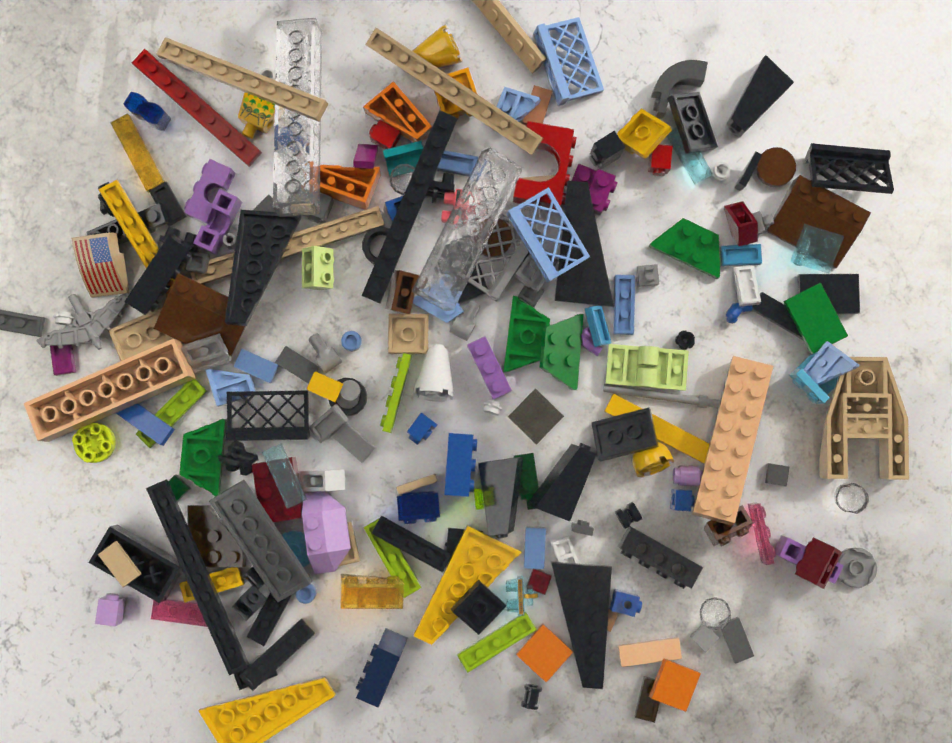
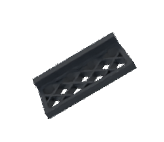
M810 144L805 161L809 163L812 187L892 194L894 191L889 165L890 150ZM829 168L836 174L832 176L825 170ZM849 170L856 176L852 178L845 172ZM869 172L876 178L872 180L870 177L866 175V173ZM822 175L827 180H817V176ZM840 176L847 182H840L836 178ZM860 178L867 184H860L856 180ZM881 180L886 186L879 185L877 181Z
M308 390L226 392V441L308 440L310 438ZM255 395H260L266 401L259 409L250 402ZM275 395H280L286 400L279 409L270 402ZM295 395H304V404L298 409L290 400ZM232 396H240L245 403L237 409L232 405ZM267 403L276 411L269 419L260 412ZM287 403L296 410L289 419L280 411ZM247 404L256 411L249 419L240 412ZM297 413L304 418L303 427H296L291 422ZM237 414L246 421L240 428H232V419ZM257 414L266 421L261 427H255L250 422ZM277 414L286 420L281 427H276L271 422Z

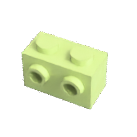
M318 246L302 248V288L313 290L333 289V249Z

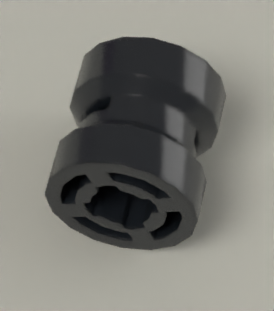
M633 502L627 504L626 508L615 511L624 529L630 527L631 523L642 520V516Z

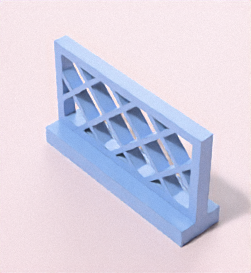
M577 17L550 25H545V23L537 25L533 35L539 50L547 58L543 64L557 105H564L567 101L603 92L604 88L580 18ZM576 25L578 30L576 36L566 31L568 26ZM556 30L562 33L559 40L552 38L549 31ZM563 35L574 40L570 47L560 42ZM575 42L583 45L584 51L582 54L572 49ZM557 46L567 51L564 59L556 54ZM569 53L580 58L577 65L566 60ZM581 60L589 63V72L578 67ZM563 65L574 70L571 77L563 73ZM576 71L586 76L583 84L573 79ZM587 79L595 81L597 88L590 89L585 86ZM570 83L580 88L578 93L570 95L568 89Z
M549 187L507 211L506 215L547 283L590 257ZM545 194L551 200L549 208L538 206L540 197ZM525 206L535 208L533 217H524L520 209ZM537 209L548 211L546 222L535 219ZM551 212L560 215V226L549 223ZM534 223L545 225L543 236L534 234L532 230ZM548 226L559 229L556 239L545 237ZM561 230L570 232V243L559 240ZM544 240L555 242L553 253L544 251ZM558 243L569 246L567 257L556 254ZM571 248L580 249L583 257L578 260L569 258ZM555 257L566 260L564 268L558 272L553 266Z

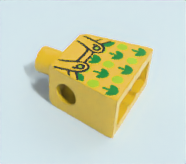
M245 92L238 114L239 120L245 124L242 135L253 139L257 130L265 134L268 133L284 108Z

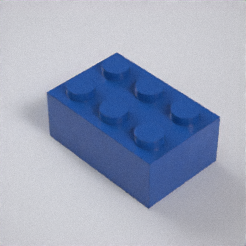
M449 433L444 495L469 497V492H474V479L470 478L471 472H475L476 459H472V451H477V439H473L474 435Z

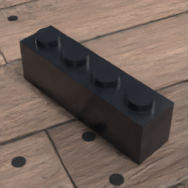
M173 233L170 234L124 302L144 315L149 311L154 312L159 305L157 300L160 295L165 296L170 289L168 285L170 280H175L177 274H180L182 271L179 269L181 264H186L193 255L190 253L193 247Z

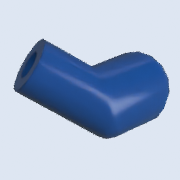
M739 303L732 304L726 312L727 322L731 324L736 323L741 312L752 311V305L740 307Z

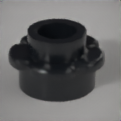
M683 330L676 336L675 342L679 345L680 349L687 350V348L690 349L694 346L695 337L693 333Z

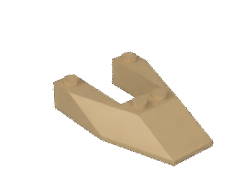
M850 357L860 366L838 378L825 418L819 457L820 478L848 479L847 438H879V479L909 480L908 416L888 358Z

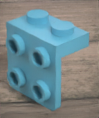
M814 353L810 354L789 376L793 379V383L807 394L806 396L810 401L815 404H823L830 398L828 394L836 387L839 377L818 386L803 370L816 355Z

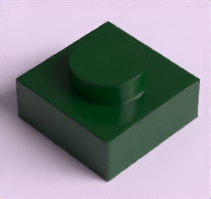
M177 474L168 481L177 502L191 489Z

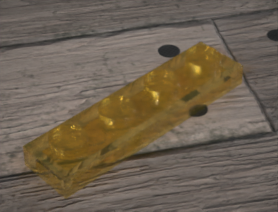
M127 113L110 122L146 191L149 193V190L164 183L165 180L131 116Z

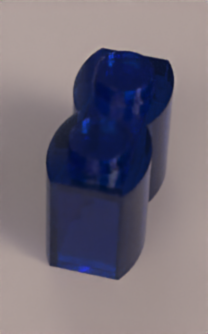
M130 92L123 103L136 118L147 121L157 130L164 131L171 121L170 116L159 105L148 102L139 93Z

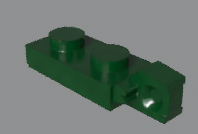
M534 453L514 455V458L523 457L519 488L521 500H526L528 510L536 509L528 505L529 500L539 488Z

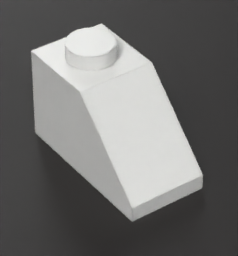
M344 469L300 471L301 491L345 490Z

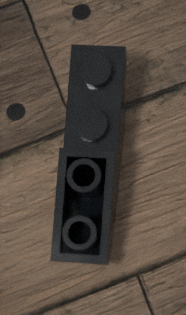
M158 203L138 212L149 233H153L156 231V228L169 223L163 204ZM116 219L87 231V235L117 233L118 245L129 241Z

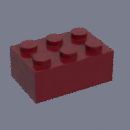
M296 457L252 464L257 499L273 523L302 518L303 498Z

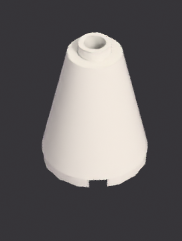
M434 344L428 348L414 387L413 395L419 398V395L425 396L424 400L439 402L447 401V397L450 400L453 399L454 392L449 354L443 345Z

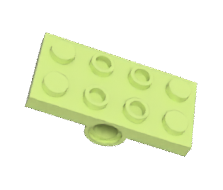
M608 344L605 384L686 391L689 351L664 349L654 346Z

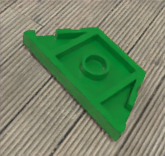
M682 218L649 245L650 248L715 279L720 277L719 235L685 218Z
M513 296L503 369L505 373L540 361L543 328L550 325V318L539 313L535 308L527 305L517 296Z
M577 314L546 326L542 332L539 368L546 373H550L556 380L566 384L570 390H577L584 314Z
M220 419L183 434L179 475L187 480H191L194 484L204 488L214 496L220 494L223 462L218 460V455H224L227 419Z

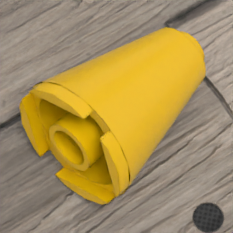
M446 24L412 50L437 68L458 64L463 61L462 58L457 57L460 55V51L452 34H448L445 31L449 29Z

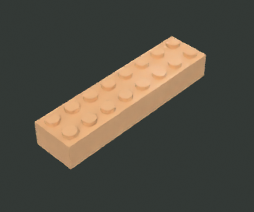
M171 339L25 402L24 406L37 441L50 442L196 379L192 367L181 350L182 342Z
M736 356L732 357L692 515L731 526L735 524L773 370L772 365Z

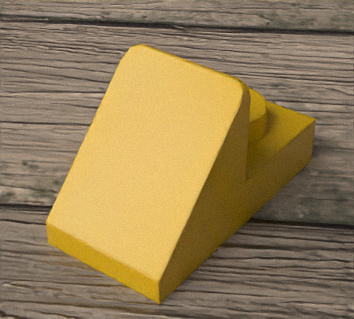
M314 372L307 390L336 402L343 383Z

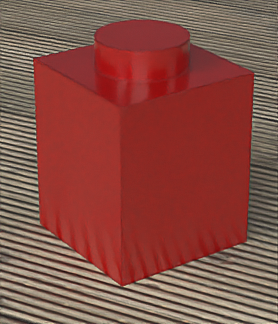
M381 120L378 121L377 125L373 124L369 131L371 142L385 150L396 147L401 138L399 130Z
M659 144L649 155L648 172L653 173L655 176L668 174L671 170L673 146Z

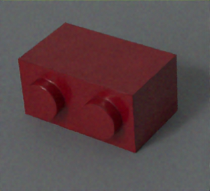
M813 537L806 545L802 560L797 563L795 575L824 589L842 552Z

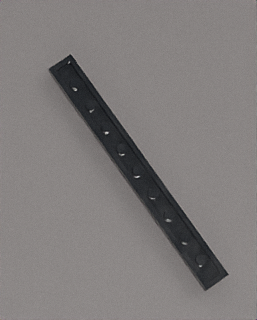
M439 110L364 288L363 297L379 304L381 303L458 118Z
M166 479L147 487L148 495L228 674L232 675L248 668L249 662L168 480Z

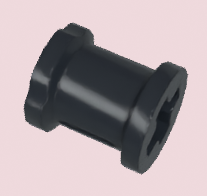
M254 567L250 568L242 576L243 579H247L258 590L265 584Z
M524 684L525 695L524 700L521 701V706L537 710L539 708L537 704L539 692L542 691V687L534 684Z

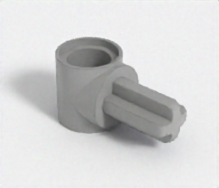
M470 301L463 315L456 317L449 332L468 341L475 327L473 320L480 305Z
M318 333L309 338V342L318 354L315 359L324 373L342 363L336 351L331 347L328 348Z

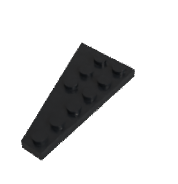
M568 180L564 214L590 257L557 277L554 301L614 307L588 182ZM562 230L561 241L570 243V232ZM560 244L559 255L567 257L569 246ZM571 248L569 258L578 260L583 257L580 249ZM559 258L558 271L564 268L566 260Z
M254 210L240 211L225 317L226 325H248L302 218L301 214Z
M551 561L582 687L603 689L612 567Z

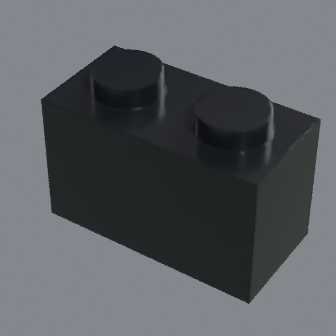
M615 130L595 142L591 149L590 161L595 167L598 166L600 170L619 159L625 149Z

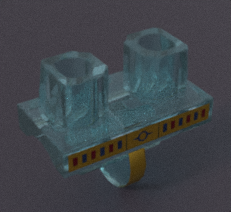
M517 576V579L506 580V592H517V599H507V611L518 612V616L525 613L524 598H527V606H533V598L539 597L538 592H533V585H526L527 592H524L523 576Z

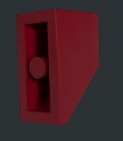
M741 201L724 206L731 236L737 245L743 246L758 242V222L745 203Z

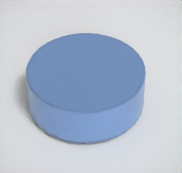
M348 331L342 336L341 343L346 350L356 351L360 348L362 339L357 332Z
M313 584L295 592L297 600L303 604L312 602L317 594Z

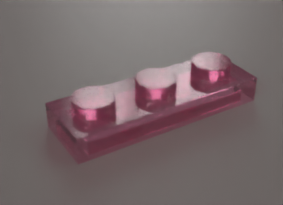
M749 503L748 509L753 522L752 526L761 563L765 565L775 564V550L773 546H770L769 542L771 533L764 520L766 518V511L761 506V503Z
M169 599L158 603L153 600L151 619L207 627L197 603H184V601Z

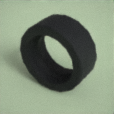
M375 227L369 230L363 238L362 250L365 257L372 264H375L378 257H375L370 251L371 240L378 235L387 236L389 228Z
M345 377L337 381L343 383L347 380H353L361 388L357 405L347 409L341 407L337 400L336 402L329 400V404L331 407L337 404L345 415L351 416L358 414L367 403V392L361 382Z

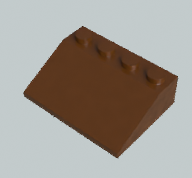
M799 175L792 181L773 217L775 224L769 225L766 232L836 269L861 233L871 212L826 188L812 187L811 180Z
M178 273L153 329L185 344L220 334L228 350L227 353L232 357L246 326L226 325L225 317L228 296Z

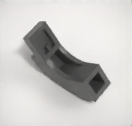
M685 60L670 66L662 73L651 94V98H657L653 106V111H656L655 117L659 119L664 118L668 106L667 98L670 95V91L680 85L702 86L705 81L708 62Z

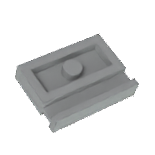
M530 253L527 254L513 275L527 287H531L535 293L540 290L546 281ZM554 258V262H553V266H554V267L556 266V264H557L558 261H559L558 259H555V258Z
M220 334L185 344L181 348L194 373L229 363L232 359L227 353L228 350Z

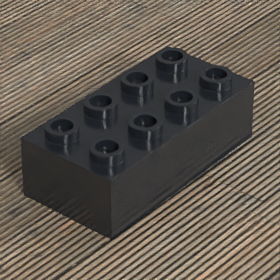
M119 525L109 526L88 563L114 577L98 554L117 541L141 572V575L129 583L128 586L158 603L167 600L183 572L177 558Z

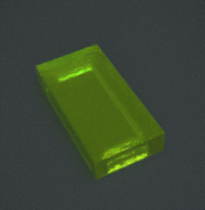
M474 487L476 510L484 508L482 488Z

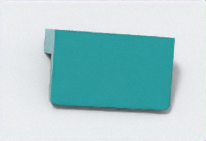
M421 141L383 150L391 178L414 172L423 151Z

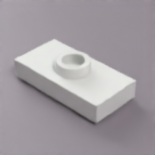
M754 265L734 267L733 274L740 307L759 305L761 299Z

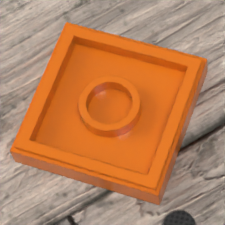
M542 623L518 650L516 655L547 682L569 658L573 650Z
M663 658L649 697L686 712L701 673Z

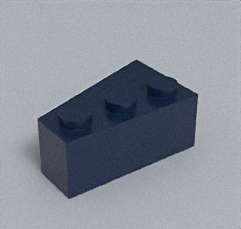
M385 628L379 645L374 643L370 656H373L372 661L367 660L363 669V673H366L365 678L360 677L355 688L359 690L357 699L379 708L408 637Z

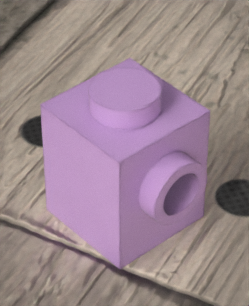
M106 594V596L98 599L95 624L108 626L121 624L125 598H119L118 594Z

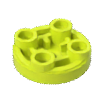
M101 423L86 425L80 428L72 437L76 454L84 462L99 463L108 459L116 445L112 430Z

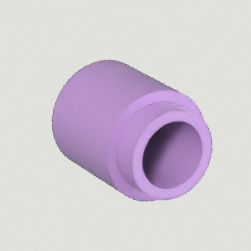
M679 466L674 468L673 483L679 486H699L703 470H700L699 466Z

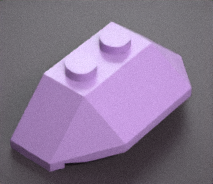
M326 491L304 493L302 519L307 556L315 574L336 571L351 549L346 509Z

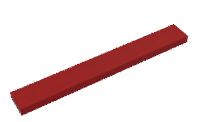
M146 49L133 60L132 64L248 167L262 154L253 143Z

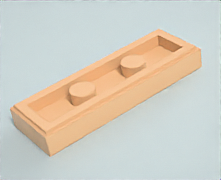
M678 637L618 645L621 667L662 662L663 658L667 660L682 659Z

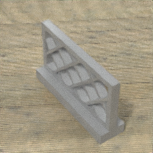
M501 208L457 273L458 276L489 295L496 302L529 253L521 238L515 239L513 230L515 228L510 220L509 227H498L497 221L501 215L509 219L506 215L507 212ZM535 228L532 229L534 234H541V232H539ZM511 229L513 240L502 242L500 231ZM497 232L499 243L488 245L486 238L488 234ZM514 243L515 252L512 255L505 256L502 245ZM500 246L502 257L491 259L489 248ZM486 249L488 259L477 261L476 252ZM503 259L504 269L494 272L492 262ZM489 262L491 273L480 275L478 264ZM475 265L478 276L468 277L463 273L468 266ZM492 276L494 284L490 290L482 286L481 278Z

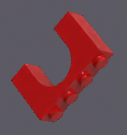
M527 121L526 127L543 137L537 149L547 151L554 156L558 164V172L553 178L542 182L517 178L512 203L521 204L549 187L561 207V205H565L566 193H563L564 186H567V181L570 179V174H567V168L571 167L573 162V155H570L571 148L575 149L577 137L573 136L574 129ZM547 194L540 197L538 206L550 207L551 200Z

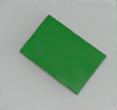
M821 283L783 301L810 354L818 352L826 341L834 344L848 337Z

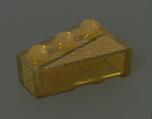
M341 574V609H403V579H399L397 576L384 578Z

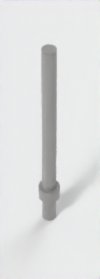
M604 384L603 392L694 404L701 408H707V406L719 408L721 400L709 399L708 396L702 395L694 397Z

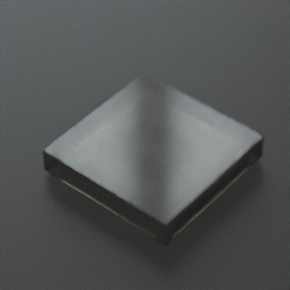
M536 388L508 416L536 445L564 417Z

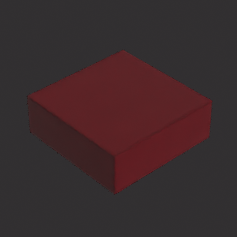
M532 569L526 588L545 595L552 575Z

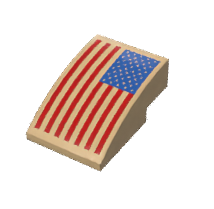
M102 233L71 238L78 269L91 298L129 293L124 253L119 252L117 233Z

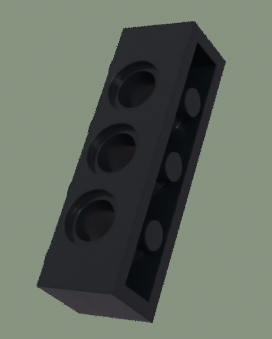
M631 526L627 528L617 546L622 549L620 553L630 559L632 556L640 559L638 562L640 565L647 569L650 566L657 569L656 574L665 579L670 576L675 579L674 584L683 589L686 586L692 589L703 569L702 566ZM644 543L646 545L645 552L638 554L637 546ZM662 553L663 561L656 564L654 561L655 556ZM679 563L681 570L679 573L674 574L672 567Z

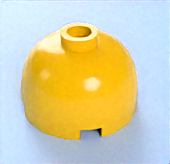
M658 442L659 447L633 454L632 465L637 477H645L644 473L650 472V475H654L671 466L669 462L674 463L670 451L664 444Z

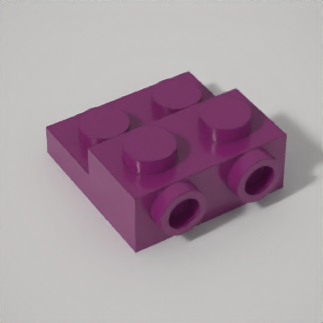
M578 164L572 181L588 182L594 214L600 216L602 211H607L611 201L607 199L610 192L614 193L618 183L614 181L616 176L600 169L596 171Z

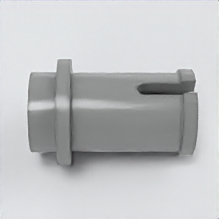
M227 233L228 237L224 235L223 242L229 250L235 251L237 236Z

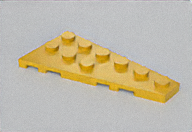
M467 525L413 636L432 645L458 618L451 611V608L478 580L489 587L495 578L522 552Z
M326 677L201 708L198 711L218 743H263L333 698L336 693Z

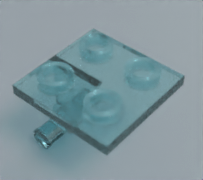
M804 224L790 262L797 266H805L829 274L844 236Z

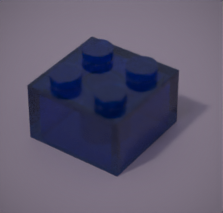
M439 490L397 495L399 521H404V524H414L417 522V519H424V522H435L441 516Z

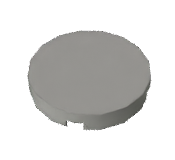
M858 547L846 548L842 551L838 563L844 565L838 577L840 581L854 588H861L870 584L877 573V564L873 555L867 550Z

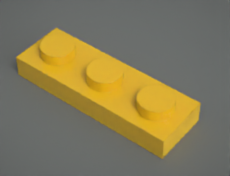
M229 567L209 573L217 593L245 584L240 567ZM187 580L180 582L179 586L184 603L195 600Z

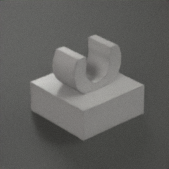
M760 211L752 213L758 222V235L766 233L765 226L775 224L772 214L762 217Z
M657 264L636 267L639 287L659 285Z

